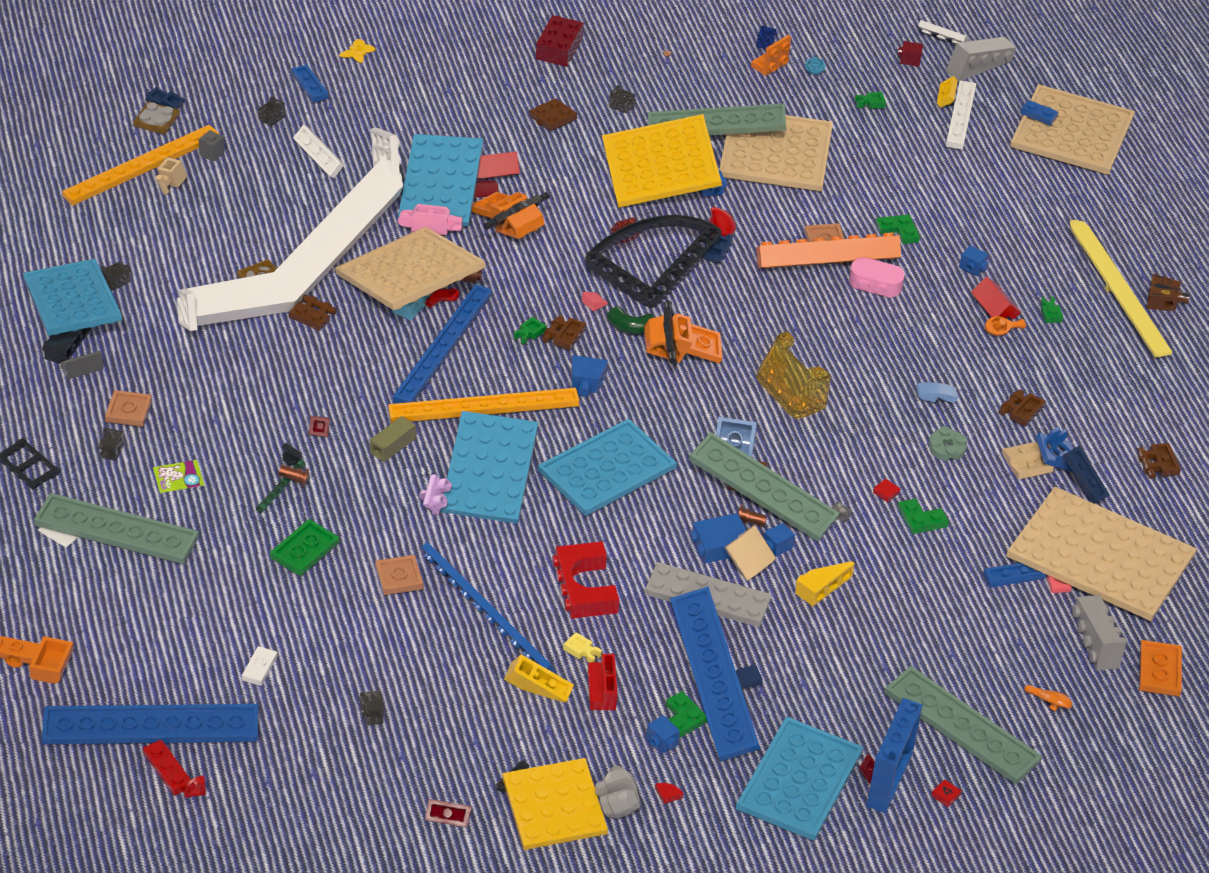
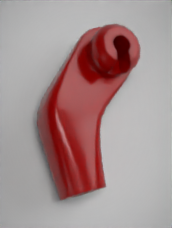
M456 288L438 289L425 301V305L428 308H432L438 302L456 301L459 298V291Z

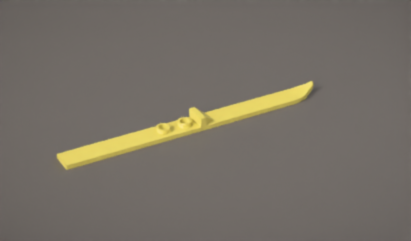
M1070 220L1072 232L1106 282V291H1112L1154 357L1171 355L1172 350L1090 227L1083 221Z

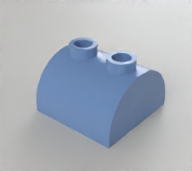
M718 417L716 435L752 457L757 422Z

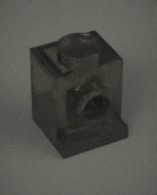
M617 85L610 93L609 107L627 114L636 105V94L623 90L620 85Z
M271 96L269 98L270 101L258 109V119L272 127L285 117V103Z
M118 262L108 267H101V272L111 291L130 283L131 270L127 264L123 265L121 262Z
M104 428V438H101L99 441L100 455L104 459L117 461L124 446L123 431Z
M381 691L360 693L361 716L366 717L367 725L383 724L384 710Z

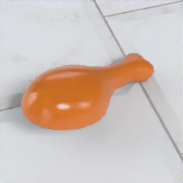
M1000 316L991 317L985 323V330L994 336L1005 335L1013 328H1026L1024 319L1010 321Z
M1026 685L1024 688L1025 692L1051 703L1049 708L1054 711L1059 706L1072 708L1071 699L1061 692L1043 690L1032 685Z

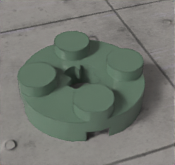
M943 426L940 430L930 435L928 447H930L931 454L940 460L948 461L949 458L958 460L966 452L967 438L959 432Z

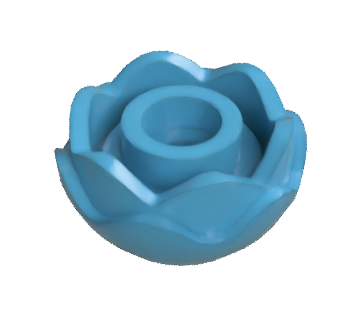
M817 57L807 59L805 64L806 71L811 75L821 74L826 67L824 60Z

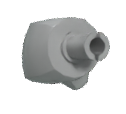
M613 766L604 780L595 786V794L600 797L603 812L609 818L624 817L641 806L634 777L620 766Z

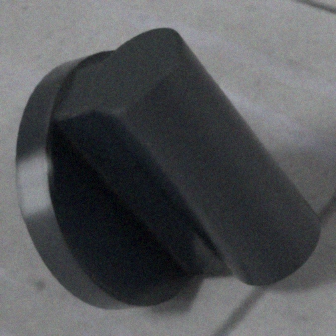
M288 443L283 445L284 453L282 454V459L286 464L294 465L302 460V453Z

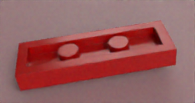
M159 740L143 747L144 756L173 796L182 793L185 785L191 779L165 743Z

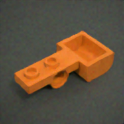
M0 636V658H3L9 666L15 668L21 667L23 663L30 664V677L33 680L48 683H58L74 650L73 642L43 636L40 644Z

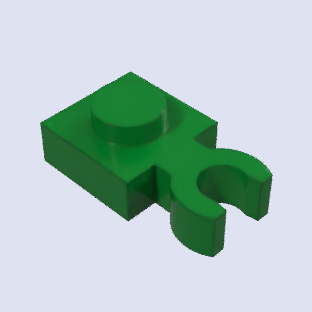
M883 92L866 93V96L855 95L854 101L857 102L856 106L858 108L864 106L874 109L886 107Z
M1044 297L1041 299V314L1045 323L1063 322L1061 308L1059 305H1054V297H1051L1050 302L1046 301Z
M531 317L520 325V330L514 332V339L516 340L521 337V344H525L529 337L534 340L544 333L546 325Z

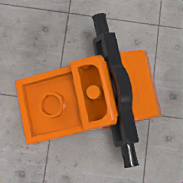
M495 192L473 203L472 212L492 219L483 224L485 230L495 227L496 232L520 239L545 225L543 214L537 206L549 199L550 196L545 192L528 199L526 194L519 192L510 196Z
M670 300L664 302V315L649 319L644 326L646 352L666 358L671 364L680 363L686 353L716 363H720L723 359L720 333L691 324V317L682 314L674 315L672 301Z

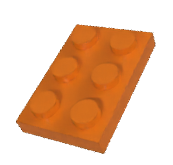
M1141 640L1139 691L1180 696L1182 689V646Z

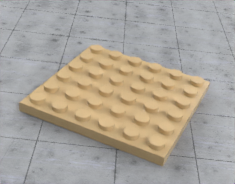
M1038 84L1030 101L1058 111V117L1050 126L1023 115L1010 147L1109 175L1131 125L1135 111Z
M785 115L786 131L727 134L719 170H721L723 177L822 191L833 122Z
M425 226L335 267L337 275L392 310H397L410 302L417 301L425 295L432 294L440 288H445L455 281H460L470 274H475L486 266L484 260Z

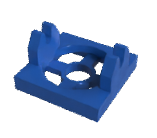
M1060 427L1051 430L1048 435L1039 432L1036 439L1044 463L1073 472L1063 456L1073 449L1071 442L1065 440L1067 438L1066 429L1061 431ZM1047 443L1051 445V449L1047 448ZM1058 447L1064 448L1065 451L1062 452L1061 450L1058 449Z

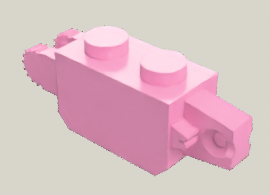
M423 204L416 205L414 210H403L398 218L399 225L411 227V231H417L426 226L439 235H447L448 231H461L463 221L461 217L450 215V210L447 207Z

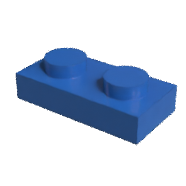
M1028 100L1021 108L1020 114L1051 126L1057 119L1059 112Z

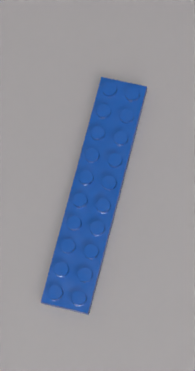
M709 586L670 598L720 762L759 750V742Z
M258 704L44 706L42 744L154 743L162 740L164 743L258 742Z

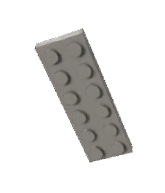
M657 562L645 588V595L671 602L670 598L709 586L718 616L756 627L761 626L772 594Z

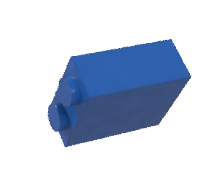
M738 513L693 522L690 538L692 542H695L697 553L702 557L704 563H710L731 558L724 547L737 539L746 529Z

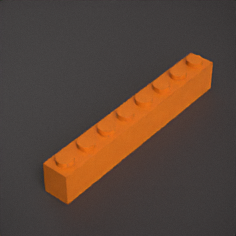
M884 233L883 237L869 234L865 235L866 238H859V235H853L843 240L842 237H831L829 241H824V238L813 239L814 242H807V239L796 240V243H789V240L778 241L779 244L772 245V242H761V245L756 247L758 269L853 262L861 257L873 260L897 259L901 257L899 235L894 236V233Z

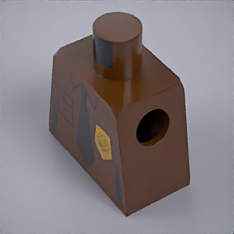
M1153 273L1146 309L1175 311L1178 302L1188 304L1190 293L1180 292V281Z

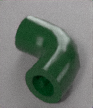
M618 306L612 308L606 316L607 320L616 329L631 335L645 334L644 326L649 319L655 318L651 313L638 317L630 316Z

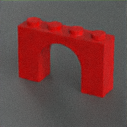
M603 541L557 546L555 555H552L553 566L557 567V581H561V596H565V611H569L571 619L616 614L619 611L620 599L615 585L586 587L573 579L574 576L582 572L606 569L607 554Z

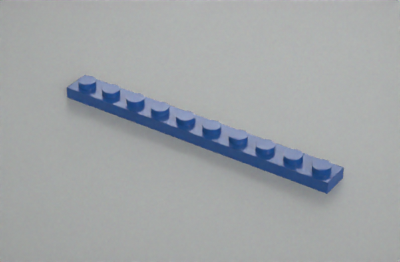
M478 284L474 285L395 392L393 402L399 404L410 403L416 400L492 295V289Z
M428 542L422 546L426 552L424 557L431 564L435 562L438 565L436 569L443 576L447 574L450 577L448 581L455 588L459 586L462 589L460 593L467 600L471 598L474 601L472 603L479 612L484 611L486 613L485 618L492 625L496 623L499 626L497 628L504 637L509 635L512 638L509 641L517 650L521 647L524 650L522 654L525 657L534 660L549 671L557 673L554 667Z

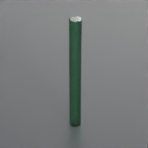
M299 460L293 468H303L306 463L303 460ZM284 477L256 507L257 512L262 513L292 479Z

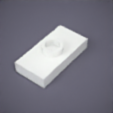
M258 646L242 674V680L262 686L277 658V652Z

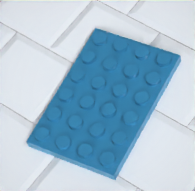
M414 134L398 218L403 210H414V207L418 204L442 206L450 210V215L461 217L463 220L462 226H469L484 144L483 139Z
M96 259L23 273L24 281L48 336L122 321L121 312Z
M462 411L447 480L452 483L450 491L444 492L443 495L447 497L448 502L446 507L440 508V511L442 513L518 524L538 430V422Z
M627 419L539 464L538 471L579 511L587 516L676 469L677 462L630 419Z
M786 716L739 798L736 810L815 841L862 755L864 747Z

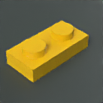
M954 76L940 83L937 104L940 108L950 105L955 99L958 80Z

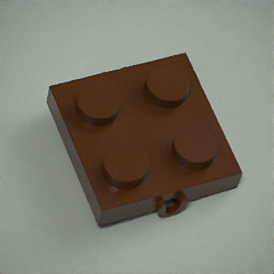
M555 98L529 110V116L536 120L539 126L543 125L552 131L577 119V112Z

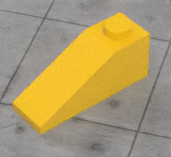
M850 561L822 567L800 575L796 580L795 594L811 606L816 605L853 577L855 563Z
M522 654L511 662L504 680L521 690L564 703L567 702L574 684Z

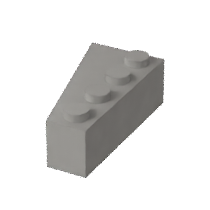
M1005 37L956 43L946 72L954 76L958 82L1011 62L1017 47Z
M1100 595L1077 597L1076 603L1072 607V613L1077 618L1079 632L1083 634L1084 646L1088 648L1090 662L1094 664L1096 671L1119 669L1127 641L1124 637L1120 638L1121 631L1119 627H1114V619L1112 616H1108V608Z

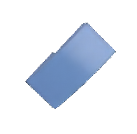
M933 382L917 383L916 385L918 397L924 401L935 403L939 397L943 401L955 403L958 399L956 387Z

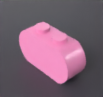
M866 257L853 261L849 278L852 287L889 298L901 293L904 271L899 266Z

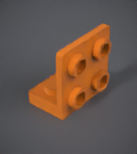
M787 35L768 46L765 54L751 62V67L767 76L783 65H786L789 61L791 36Z

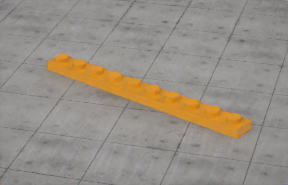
M210 125L202 127L62 191V197L73 206L159 167L167 157L176 159L198 149L199 138L209 130L217 134L219 133Z
M576 388L388 404L390 422L393 423L401 416L409 421L461 417L462 411L498 414L579 406V398Z

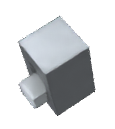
M838 502L832 506L834 510L840 513L837 518L838 520L845 523L851 517L852 510Z

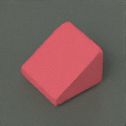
M596 292L582 293V302L593 312L608 304Z

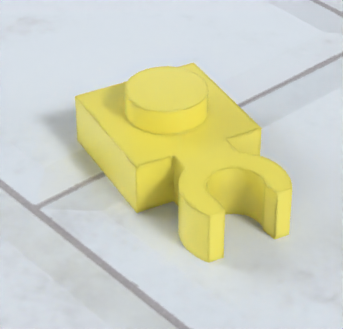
M577 632L563 645V650L578 659L584 656L588 662H595V657L592 655L601 657L602 651L597 647H592V641Z

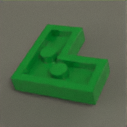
M910 214L876 218L875 224L880 235L884 233H897L902 244L919 242L920 236Z
M916 498L898 502L897 508L912 534L948 527L949 521L942 508L923 512Z
M683 691L666 700L665 705L674 714L668 720L680 730L679 738L708 722L706 714Z

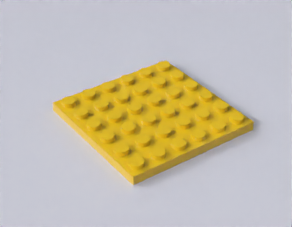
M703 114L602 135L618 208L722 186Z

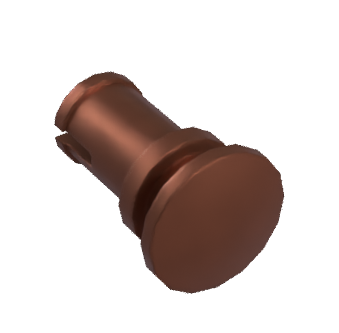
M281 464L278 476L295 480V483L301 482V487H304L309 477V469L307 468L305 472L302 471V468L295 469Z
M741 504L737 513L740 519L743 520V523L749 522L764 527L767 515L750 511V508H747V510L743 509V504Z

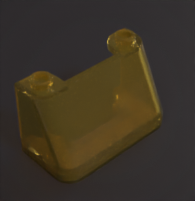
M788 331L777 335L757 370L756 379L791 417L801 419L826 409L831 375L822 367L807 369L788 349L794 345V337Z

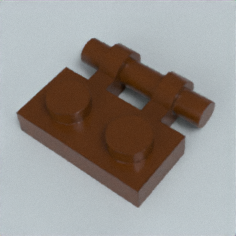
M305 294L302 301L306 302V304L298 302L289 311V318L320 331L330 321L328 313L335 315L337 308L333 307L331 303L319 301L313 295L308 296Z
M559 315L553 319L550 328L544 331L542 341L548 343L549 340L554 339L553 345L571 350L585 331L586 323L571 317L564 321V317Z
M1019 389L1017 392H1013L1010 395V399L1001 405L999 414L1004 416L1006 413L1011 412L1010 419L1027 426L1045 407L1046 401L1032 393L1024 396V392Z
M1169 443L1151 444L1150 450L1147 451L1144 447L1138 448V458L1143 463L1144 472L1150 479L1156 477L1155 472L1157 471L1160 472L1161 477L1180 475L1181 468Z

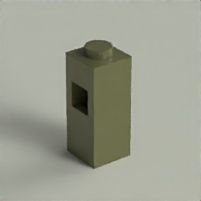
M401 416L370 439V454L382 462L387 461L416 439V425Z

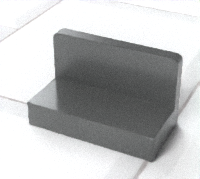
M97 351L60 362L61 369L67 380L103 370L102 353Z

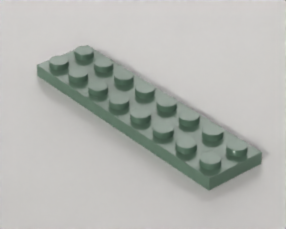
M785 103L648 112V126L703 114L709 136L786 131Z
M712 432L707 435L689 456L688 460L817 542L839 517V512Z
M53 493L48 495L34 518V525L181 564L185 563L199 538V531Z
M912 666L907 668L885 688L884 693L899 704L902 698L923 704L920 717L922 720L1014 784H1018L1042 760V755Z

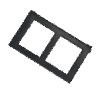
M21 438L12 446L0 452V462L32 490L47 480L56 477L61 472L58 467L53 465L24 438ZM25 447L34 456L16 467L7 457ZM38 461H41L50 470L32 481L22 472Z

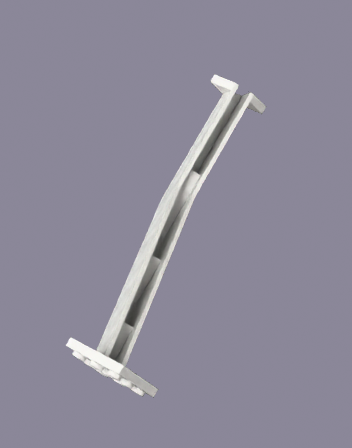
M371 128L373 168L275 272L179 290L181 297L177 298L179 324L193 331L197 330L199 325L289 312L298 302H301L303 296L307 295L400 196L403 183L401 173L399 172L401 159L398 155L399 139L397 135L379 128Z

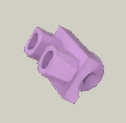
M436 474L431 475L427 490L420 492L419 497L423 500V506L429 508L433 515H438L440 508L447 506V497L443 494L451 490L452 483L446 478L440 479Z

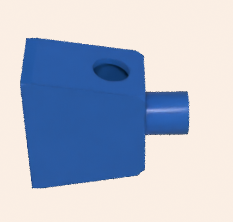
M573 355L571 367L572 388H576L581 396H588L589 392H599L607 375L608 360Z

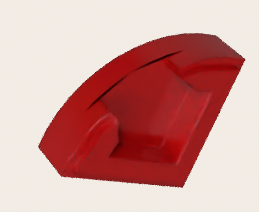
M204 775L193 778L185 785L183 789L184 798L206 795Z
M669 783L655 784V790L663 804L683 798L684 793L677 786Z

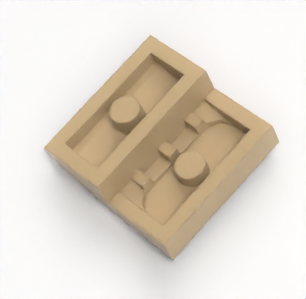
M1037 442L1002 449V454L1008 466L1018 479L1053 472V466L1044 463Z
M755 525L724 547L746 581L776 559Z

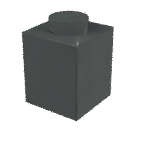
M209 130L199 138L200 156L214 162L224 154L223 136Z

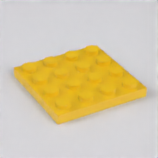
M585 758L502 774L523 850L607 834L608 828L597 794H595V787Z

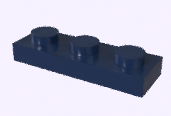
M1080 445L1063 455L1092 503L1095 504L1110 495Z

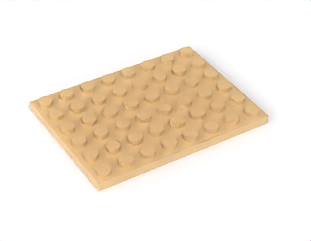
M1054 487L1008 549L1006 557L1091 595H1100L1103 600L1152 621L1195 556L1197 548L1075 496L1063 489Z

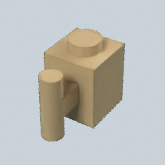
M167 157L157 169L159 175L156 176V180L162 193L166 195L169 193L167 186L178 188L186 179L187 173L180 160Z

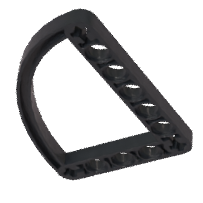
M663 215L631 223L604 238L586 254L584 263L587 268L646 307L655 308L716 245L721 237V229L706 220L692 216ZM675 226L696 229L702 232L651 287L601 255L620 241L650 229ZM704 242L707 244V247H700L698 243ZM694 253L697 255V257L691 258L688 254ZM678 264H685L687 268L681 269L678 267ZM609 267L612 269V272H605L603 268ZM668 275H675L677 279L671 280L668 278ZM624 277L627 281L620 282L617 278ZM663 285L667 290L661 291L657 286ZM636 286L641 288L642 291L636 292L632 288Z

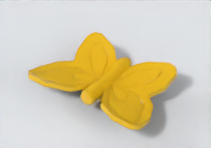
M356 39L353 42V46L349 47L350 50L342 52L339 57H353L357 62L362 63L363 55L374 52L375 48L365 44V41L362 39Z

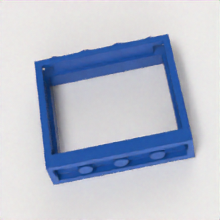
M902 698L875 759L866 807L887 814L913 755L923 704Z

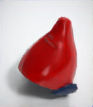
M712 207L708 222L718 226L721 229L722 236L734 237L733 233L736 230L734 218L726 210Z

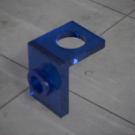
M761 25L755 47L766 50L768 46L774 43L775 36H778L777 29Z

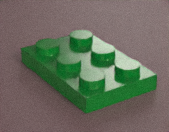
M308 519L270 551V558L295 574L302 576L340 543V537Z

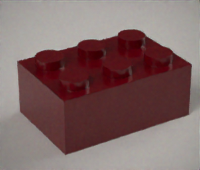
M552 15L536 43V59L567 67L583 39L584 23Z

